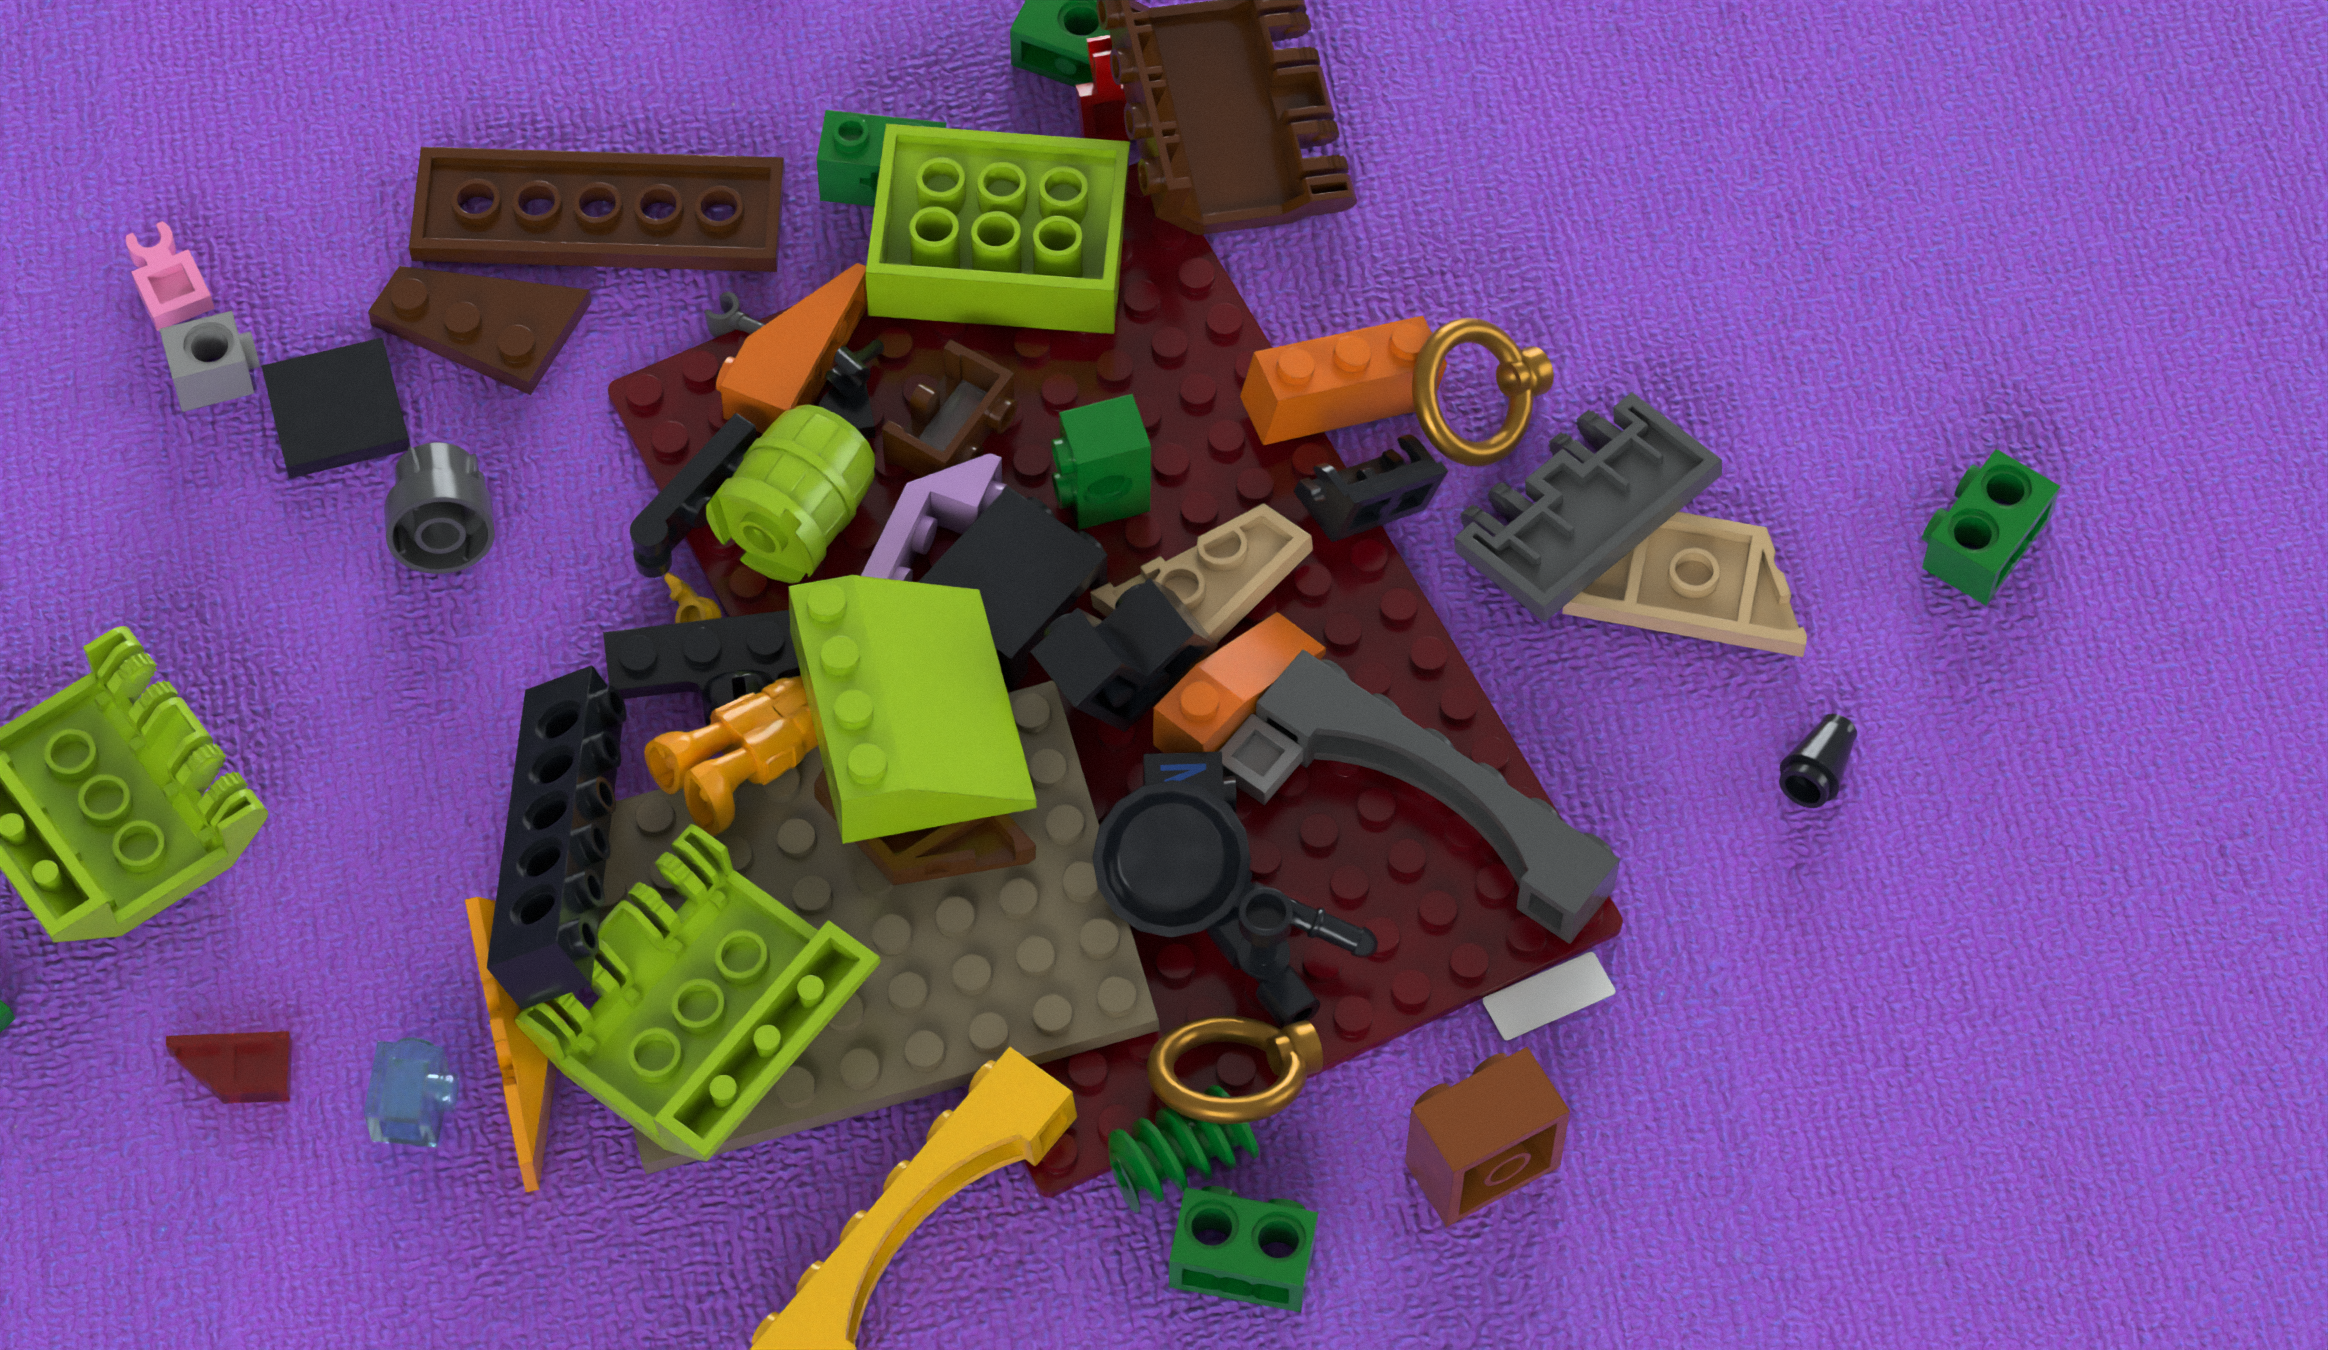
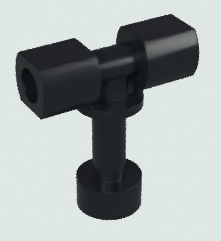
M1262 887L1254 889L1245 895L1238 907L1233 906L1225 917L1207 927L1206 933L1235 970L1241 968L1260 984L1256 990V997L1282 1030L1287 1025L1312 1019L1320 1008V1001L1294 968L1288 965L1290 961V948L1285 939L1289 936L1292 929L1293 908L1290 900L1277 889Z

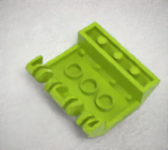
M126 626L116 627L83 646L91 673L0 728V870L54 943L123 936L231 868L268 817V810L255 793L247 788L248 784L238 772L235 773L233 771L230 774L227 773L224 776H220L218 780H215L214 784L210 785L220 772L219 769L224 766L223 763L226 761V755L216 743L213 744L211 735L185 701L177 696L179 693L169 681H157L156 684H151L149 688L145 689L151 681L150 678L157 671V664L148 653L144 654V647Z
M689 824L671 844V848L677 856L675 857L672 853L664 852L655 862V866L663 878L686 900L675 913L662 900V897L656 890L646 886L644 883L637 882L628 892V896L634 902V905L628 901L621 900L598 926L599 951L595 955L592 985L589 987L599 999L592 1007L587 1010L571 992L546 1001L552 1008L543 1002L523 1009L514 1021L523 1033L565 1076L664 1150L707 1162L876 969L881 960L877 954L829 920L820 930L814 928L735 871L725 845L698 826Z

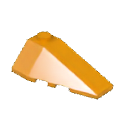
M474 897L465 899L480 978L488 1013L490 1014L491 1020L489 1021L503 1078L502 1084L525 1192L539 1190L557 1067L517 1026L514 1019L522 1010L486 968L496 901ZM544 1002L545 1004H547L549 1007L552 1008V1006H551L548 1002Z

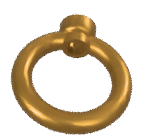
M1460 318L1450 321L1439 327L1429 336L1422 346L1414 366L1412 398L1418 422L1431 444L1448 459L1459 464L1475 467L1496 463L1513 452L1523 439L1531 420L1534 397L1547 393L1552 387L1554 380L1552 364L1548 356L1538 347L1529 346L1520 350L1515 341L1504 330L1491 322L1477 318ZM1463 343L1479 344L1488 349L1497 358L1500 364L1496 369V381L1501 392L1509 397L1507 415L1502 426L1491 438L1480 442L1468 441L1460 437L1449 427L1443 417L1437 397V377L1442 361L1449 351Z
M1211 1016L1183 1023L1171 1029L1159 1039L1150 1052L1147 1062V1074L1155 1094L1176 1112L1204 1122L1241 1124L1268 1118L1288 1107L1302 1092L1307 1075L1321 1071L1323 1051L1315 1028L1306 1020L1287 1025L1280 1030L1271 1024L1252 1018ZM1215 1042H1235L1251 1045L1265 1051L1270 1068L1279 1078L1270 1087L1254 1094L1239 1097H1219L1200 1093L1184 1085L1174 1073V1064L1183 1053L1197 1046Z

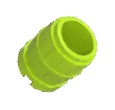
M809 404L796 406L795 409L783 412L767 428L763 435L757 438L749 447L732 478L726 479L707 503V521L717 539L724 546L732 538L740 547L746 550L740 561L749 568L774 580L798 583L806 573L808 577L813 574L826 556V547L839 532L846 528L856 515V509L865 497L875 476V455L863 435L841 416L823 407Z

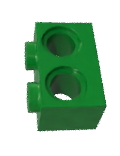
M1995 449L1982 468L1973 464L1966 471L1954 494L1958 500L1949 512L1939 508L1929 521L1922 535V540L1928 543L1922 569L1987 606L2051 519L2060 486ZM1993 499L2005 500L2011 505H2001L1994 502ZM1959 543H1971L1979 549H1968Z
M1206 1186L1201 1190L1185 1187L1169 1259V1287L1301 1313L1316 1242L1318 1212L1306 1210L1300 1203L1289 1199L1276 1198L1268 1202L1240 1198L1233 1190L1220 1186ZM1212 1229L1222 1232L1228 1239L1218 1245H1205L1199 1242L1195 1236L1204 1230ZM1281 1242L1289 1245L1294 1252L1284 1258H1273L1266 1255L1261 1249L1269 1243Z

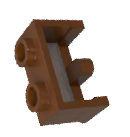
M951 339L944 347V377L935 389L920 383L911 396L910 422L903 428L888 420L882 428L884 462L899 465L920 477H925L983 456V442L992 431L998 434L1005 432L1013 421L1018 408V402L1014 400V373Z

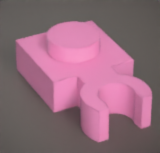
M163 221L156 223L160 242L153 247L139 245L134 233L126 235V244L130 258L134 265L139 268L131 271L133 280L157 331L215 309L211 294L189 249L176 254V245L172 231Z

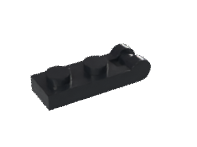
M738 413L731 417L630 525V537L634 548V563L641 575L648 578H657L666 574L672 566L671 551L694 527L699 529L708 523L706 517L707 503L724 481L732 478L743 461V455L757 439L756 426Z

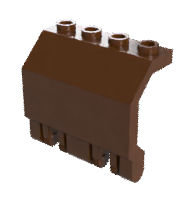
M1097 0L1096 9L1100 27L1102 30H1109L1113 45L1110 54L1112 77L1116 85H1123L1127 101L1124 107L1126 133L1130 140L1136 139L1141 157L1138 162L1140 189L1144 195L1151 196L1156 217L1196 235L1291 224L1304 217L1338 213L1356 205L1357 198L1351 176L1346 174L1349 173V168L1344 155L1302 158L1300 150L1331 144L1340 135L1337 122L1334 121L1335 114L1323 69L1319 66L1321 61L1318 50L1315 47L1311 48V46L1274 50L1272 42L1297 39L1311 30L1309 16L1306 14L1307 8L1304 0H1212L1151 8L1135 0Z

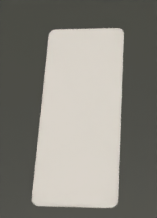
M1588 952L1483 998V1004L1502 1038L1508 1041L1615 994V988L1595 953Z

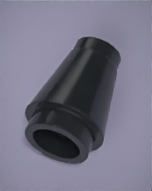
M1838 714L1825 715L1821 722L1782 760L1780 764L1781 776L1779 778V785L1783 793L1791 801L1803 807L1818 808L1824 805L1826 801H1830L1837 796L1853 742L1857 737V730L1850 720Z

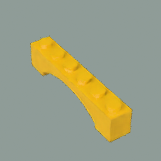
M1009 1047L997 1062L989 1060L983 1064L970 1082L967 1097L954 1112L948 1109L937 1117L926 1135L927 1143L911 1162L905 1159L895 1166L883 1185L884 1193L868 1212L860 1210L852 1216L841 1232L839 1246L825 1262L821 1260L814 1262L804 1272L796 1286L797 1295L780 1314L776 1311L772 1312L760 1323L752 1337L751 1343L753 1346L749 1350H857L855 1346L870 1296L882 1273L906 1239L942 1203L984 1175L1024 1159L1036 1166L1077 1118L1072 1091L1012 1047Z

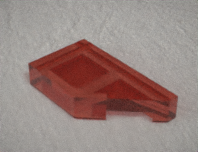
M289 1031L166 1036V1047L169 1055L223 1104L290 1101L292 1039Z

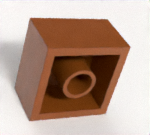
M1528 1047L1510 1056H1507L1505 1053H1498L1480 1063L1474 1069L1472 1076L1451 1087L1447 1083L1438 1084L1428 1089L1416 1100L1414 1106L1411 1107L1405 1164L1445 1226L1448 1227L1560 1167L1570 1110Z

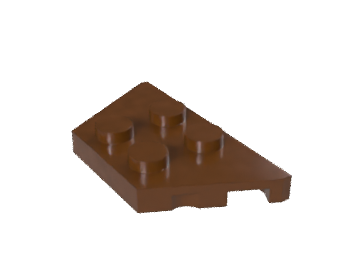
M823 767L814 782V797L837 822ZM1008 814L855 842L893 886L1024 865L1036 859V844Z

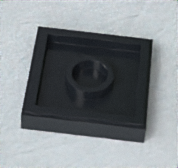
M383 337L261 366L289 479L408 451L410 446Z

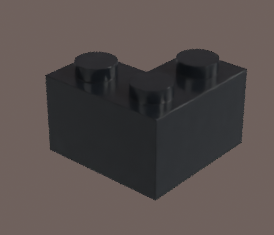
M1149 578L1144 583L1134 585L1126 590L1118 598L1115 610L1103 621L1079 608H1076L1072 613L1058 617L1046 628L1043 634L1044 639L1030 652L1075 708L1125 732L1164 697L1197 663L1204 660L1214 651L1218 645L1174 591Z

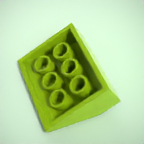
M886 124L865 272L868 316L1114 334L1130 142Z
M858 575L788 586L790 632L842 844L1037 808V800L980 590Z

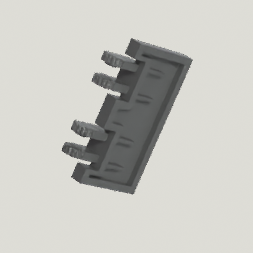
M1633 392L1613 407L1614 423L1621 427L1623 431L1619 430L1604 417L1601 418L1594 411L1588 410L1576 419L1577 429L1584 437V440H1587L1589 444H1592L1598 450L1595 454L1577 440H1573L1566 433L1563 434L1561 432L1549 441V451L1552 452L1553 457L1525 479L1526 495L1535 501L1534 504L1515 489L1513 490L1510 485H1506L1505 482L1497 483L1488 491L1489 494L1487 495L1492 506L1496 509V512L1506 518L1510 523L1505 527L1490 514L1485 513L1482 508L1480 509L1477 505L1474 506L1473 504L1460 514L1459 518L1464 529L1454 537L1455 552L1543 622L1551 618L1722 475L1721 458Z

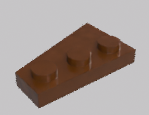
M399 266L369 309L368 314L371 325L531 395L591 305V296L589 289Z

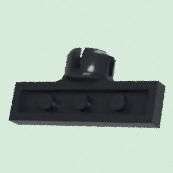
M789 610L603 632L609 686H614L620 692L623 699L687 691L698 693L703 702L706 726L711 724L710 716L715 709L737 700L740 696L753 692L757 694L764 687L775 683L778 679L801 676L790 632Z

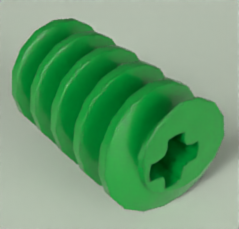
M1212 1085L1204 1090V1094L1230 1097L1221 1087ZM1164 1107L1156 1112V1126L1143 1117L1132 1123V1138L1119 1128L1108 1134V1152L1113 1176L1125 1202L1135 1213L1141 1211L1138 1192L1143 1189L1158 1204L1165 1200L1162 1181L1167 1178L1182 1193L1185 1187H1188L1186 1170L1191 1167L1206 1182L1213 1178L1210 1159L1215 1156L1229 1171L1236 1168L1235 1147L1240 1145L1253 1160L1259 1156V1147L1249 1122L1241 1124L1204 1122L1182 1114L1179 1115L1169 1107Z

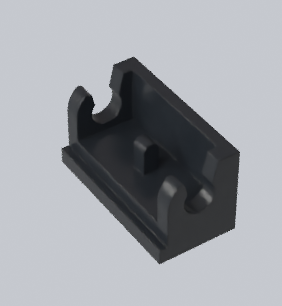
M1407 434L1399 437L1397 441L1401 449L1408 454L1411 464L1406 465L1404 459L1393 449L1384 451L1381 457L1340 471H1336L1334 467L1327 463H1322L1313 467L1317 479L1311 480L1308 477L1299 480L1293 492L1333 543L1425 510L1448 470L1442 462L1436 463L1415 436Z

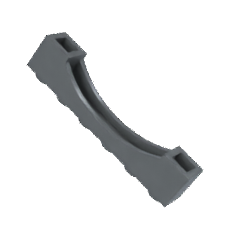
M1302 649L1257 701L1256 716L1304 748L1303 761L1300 764L1305 768L1314 759L1339 761L1374 769L1401 779L1425 791L1458 813L1486 839L1508 867L1519 887L1516 909L1570 944L1615 889L1620 858L1614 855L1612 849L1605 841L1591 833H1580L1562 821L1555 809L1545 801L1538 798H1527L1509 786L1502 774L1492 766L1485 763L1476 764L1456 751L1450 740L1439 731L1432 728L1423 729L1406 718L1392 700L1382 694H1370L1352 682L1347 673L1333 661L1328 659L1320 661Z

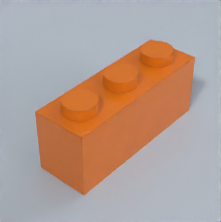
M1424 316L1254 352L1240 398L1262 444H1272L1415 412L1412 398L1414 366L1422 346L1432 334ZM1445 358L1438 372L1437 391L1447 366Z

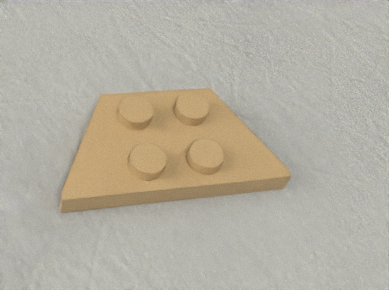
M1679 511L1567 603L1562 611V614L1798 657L1804 656L1807 641L1804 627L1799 628L1790 604L1791 592L1784 573L1776 567L1774 561L1776 551L1767 527Z

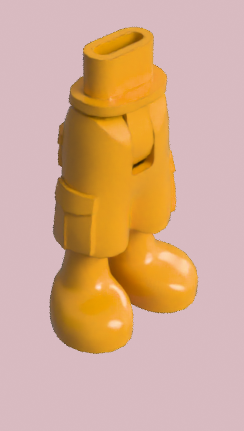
M801 676L778 679L775 683L764 687L757 694L753 692L740 696L737 700L715 709L711 713V724L690 732L671 731L663 733L646 744L644 750L645 761L657 785L670 795L684 789L687 809L693 821L712 837L729 829L735 819L733 792L741 783L748 779L754 784L765 786L783 775L790 768L794 769L808 752L818 746ZM720 751L724 754L723 756L718 757L716 759L708 760L710 757H712Z

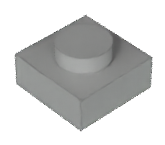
M1253 713L1219 751H1222L1223 776H1235L1236 786L1263 805L1268 802L1303 761L1304 748Z

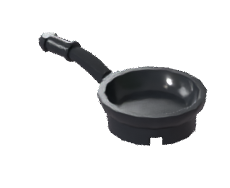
M1177 780L1142 785L1117 801L1099 826L1092 856L1098 889L1114 914L1139 931L1166 937L1201 932L1225 917L1233 906L1238 907L1242 899L1250 891L1268 887L1257 881L1251 882L1253 873L1249 871L1251 857L1246 829L1229 803L1204 786ZM1287 896L1293 908L1292 926L1306 931L1307 937L1322 939L1350 951L1351 956L1359 958L1369 957L1377 951V938L1367 927L1363 926L1360 928L1326 913V910L1322 907L1315 909Z

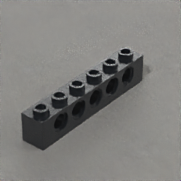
M592 665L525 690L486 967L521 1010L591 986L595 955L599 951L597 934L600 909L605 902L603 884L606 860L610 857L611 852L609 834L612 813L616 809L614 792L617 767L621 765L620 742L622 725L626 721L627 711L620 692L614 686L608 687Z

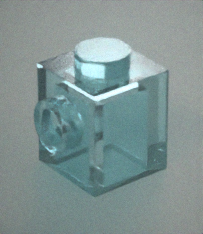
M414 1037L402 1038L397 1042L377 1041L364 1108V1117L372 1141L438 1148L444 1112L453 1113L455 1111L459 1091L458 1073L450 1072L444 1047H438L427 1040Z

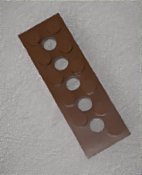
M421 147L409 242L411 260L425 262L777 272L785 178L784 157ZM475 197L487 198L493 202L488 210L478 214L467 213L461 209L464 203ZM535 199L548 200L553 204V207L542 215L534 216L522 211V208L529 201ZM595 201H606L614 206V209L603 217H590L582 212L588 204ZM654 203H667L675 208L671 215L663 219H652L643 214L644 210ZM719 204L728 205L736 210L733 216L723 221L710 220L704 216L708 208Z

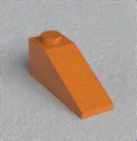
M854 264L749 335L736 358L732 356L727 357L716 381V390L721 392L724 419L730 420L735 413H738L754 424L756 431L764 433L783 412L795 409L796 406L814 404L827 381L824 377L826 372L833 369L836 364L834 356L838 348L846 346L868 307L865 265Z
M1274 613L1197 663L1154 707L1153 745L1163 753L1219 752L1252 713L1256 715L1257 701L1302 649L1320 660L1326 654V647L1280 613Z

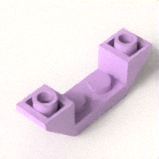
M989 453L908 482L861 576L912 582L913 570L910 569L917 553L925 555L929 551L936 535L937 526L963 534L1007 488L1008 485L1002 483V457Z

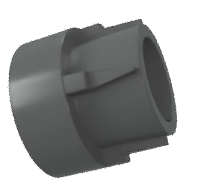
M442 442L426 443L414 448L409 446L408 451L401 456L396 464L395 486L388 493L384 505L386 542L389 551L403 565L424 573H452L476 564L489 552L495 537L492 498L486 488L485 477L479 471L476 454L470 455L467 451L456 445Z

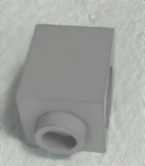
M232 311L159 329L182 412L255 394L249 370L260 367L253 337L251 331L238 333ZM212 358H220L219 360L214 362H206L207 360Z

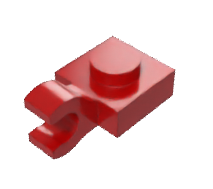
M1110 35L1086 39L1093 82L1075 85L1081 137L1130 141L1124 124V107L1127 101L1123 85H1116L1111 73L1110 54L1113 49Z

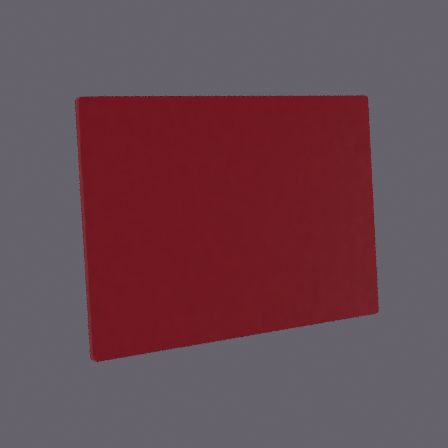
M1138 162L1130 165L1128 168L1114 334L868 316L867 307L846 347L852 352L858 351L875 339L880 340L884 344V351L865 364L871 371L866 385L875 426V438L866 440L875 455V476L865 497L856 509V515L846 528L839 532L826 547V556L813 574L808 577L806 573L798 583H786L771 579L749 568L740 561L746 550L740 547L732 538L724 546L715 536L709 523L699 529L694 527L685 536L689 548L727 617L789 610L788 586L849 575L861 576L906 484L922 478L899 465L884 462L882 428L888 420L903 428L910 422V399L916 387L920 383H924L935 389L945 375L944 347L950 339L1014 373V400L1018 402L1015 417L1002 434L994 431L989 434L982 444L984 447L983 455L991 453L1002 457V483L1007 484L1025 498L1035 497L1049 507L1057 520L1077 532L1078 528L1071 508L1060 509L1052 484L1051 475L1053 472H1057L1052 454L1051 440L1060 438L1059 412L1133 394L1151 445L1150 512L1080 529L1092 535L1102 545L1105 553H1107L1108 583L1110 582L1115 588L1140 575V567L1160 556L1167 561L1197 546L1199 536L1263 503L1310 534L1312 536L1313 551L1217 643L1218 647L1208 656L1278 612L1326 647V654L1320 661L1322 659L1333 661L1347 673L1352 682L1372 695L1378 693L1386 696L1398 706L1403 716L1423 729L1432 728L1439 731L1450 740L1456 751L1476 764L1485 763L1492 766L1502 774L1509 786L1529 799L1538 798L1545 801L1558 813L1383 526L1381 525L1332 543L1293 492L1299 480L1308 477L1311 480L1317 479L1313 467L1316 465L1327 463L1334 467L1336 471L1346 469L1325 432L1267 445L1262 444L1240 395L1254 352L1273 347L1204 235H1196L1155 216L1151 196L1144 195L1140 189ZM786 308L782 311L762 318L758 321L767 324L774 318L788 310L789 308ZM734 330L618 378L609 384V399L659 492L729 421L724 419L721 392L716 390L717 377L727 357L732 356L736 358L746 338L751 334ZM828 380L825 382L813 406H818L824 395L834 387ZM967 396L930 446L943 452L979 405V402ZM756 431L757 438H760L763 433ZM937 526L936 535L929 551L925 555L917 553L910 568L913 570L912 582H918L963 534ZM1090 587L1065 612V614L1072 613L1076 608H1079L1102 621L1106 618L1104 614L1092 606L1090 592L1094 590ZM1029 652L1028 673L1013 690L1007 686L1006 690L1009 693L1053 681V679L1034 655ZM1057 686L1100 826L1117 801L1143 785V754L1163 753L1153 745L1154 707L1164 697L1127 731L1123 732L1075 708ZM1314 759L1307 768L1299 764L1265 805L1236 786V815L1246 829L1251 857L1249 871L1253 873L1251 882L1257 881L1265 886L1277 889L1285 895L1315 909L1322 907L1326 910V913L1360 928L1365 926L1375 934L1378 941L1377 951L1373 955L1359 958L1351 956L1350 951L1317 937L1309 938L1306 931L1292 926L1289 936L1285 939L1290 948V961L1288 965L1294 968L1320 1001V1008L1317 1014L1308 1021L1313 1025L1320 1039L1323 1051V1066L1321 1071L1307 1075V1079L1603 943L1621 932L1623 918L1610 896H1608L1570 944L1516 909L1519 887L1504 861L1486 839L1447 805L1425 791L1391 775L1355 764ZM1130 925L1159 1020L1160 1030L1037 1065L1072 1091L1077 1112L1075 1121L1036 1166L1026 1159L1021 1160L1040 1195L1047 1198L1055 1197L1111 1171L1108 1134L1118 1128L1124 1130L1132 1138V1123L1142 1117L1148 1119L1156 1126V1112L1169 1106L1153 1091L1148 1079L1147 1062L1154 1045L1171 1029L1188 1021L1204 1017L1240 1016L1263 1021L1281 1030L1256 997V990L1260 984L1241 968L1235 970L1207 935L1206 929L1197 933L1166 937L1139 931ZM1215 1042L1197 1046L1183 1053L1174 1064V1073L1178 1080L1200 1093H1204V1090L1208 1087L1216 1085L1221 1087L1230 1097L1246 1096L1270 1087L1279 1078L1270 1068L1265 1051L1251 1045L1235 1042Z

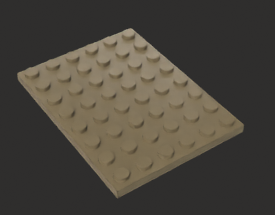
M1054 681L1008 693L1037 800V808L1008 813L1036 844V859L1029 864L893 886L855 842L842 844L838 823L814 797V782L824 767L819 746L808 752L794 769L790 768L767 785L754 784L746 779L733 792L735 819L729 829L713 836L727 847L733 869L817 930H820L828 920L877 954L880 957L881 963L712 1156L968 1085L983 1064L989 1060L997 1062L1009 1047H1012L1035 1065H1039L1160 1030L1159 1020L1130 925L1114 914L1097 886L1092 856L1099 824ZM662 789L616 801V809L612 813L609 834L611 852L610 857L606 860L603 884L605 902L600 909L599 924L621 900L628 901L634 905V902L628 896V892L637 882L644 883L646 886L656 890L662 897V900L675 913L686 901L663 878L655 866V862L664 852L672 853L676 857L677 855L672 850L671 844L689 824L696 825L687 809L684 789L672 795L667 794ZM633 1126L642 1166L646 1175L697 1161V1159L664 1150Z

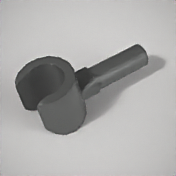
M729 291L719 296L721 308L725 314H715L709 309L704 311L709 333L715 338L734 330L752 334L766 325L741 312L738 297Z

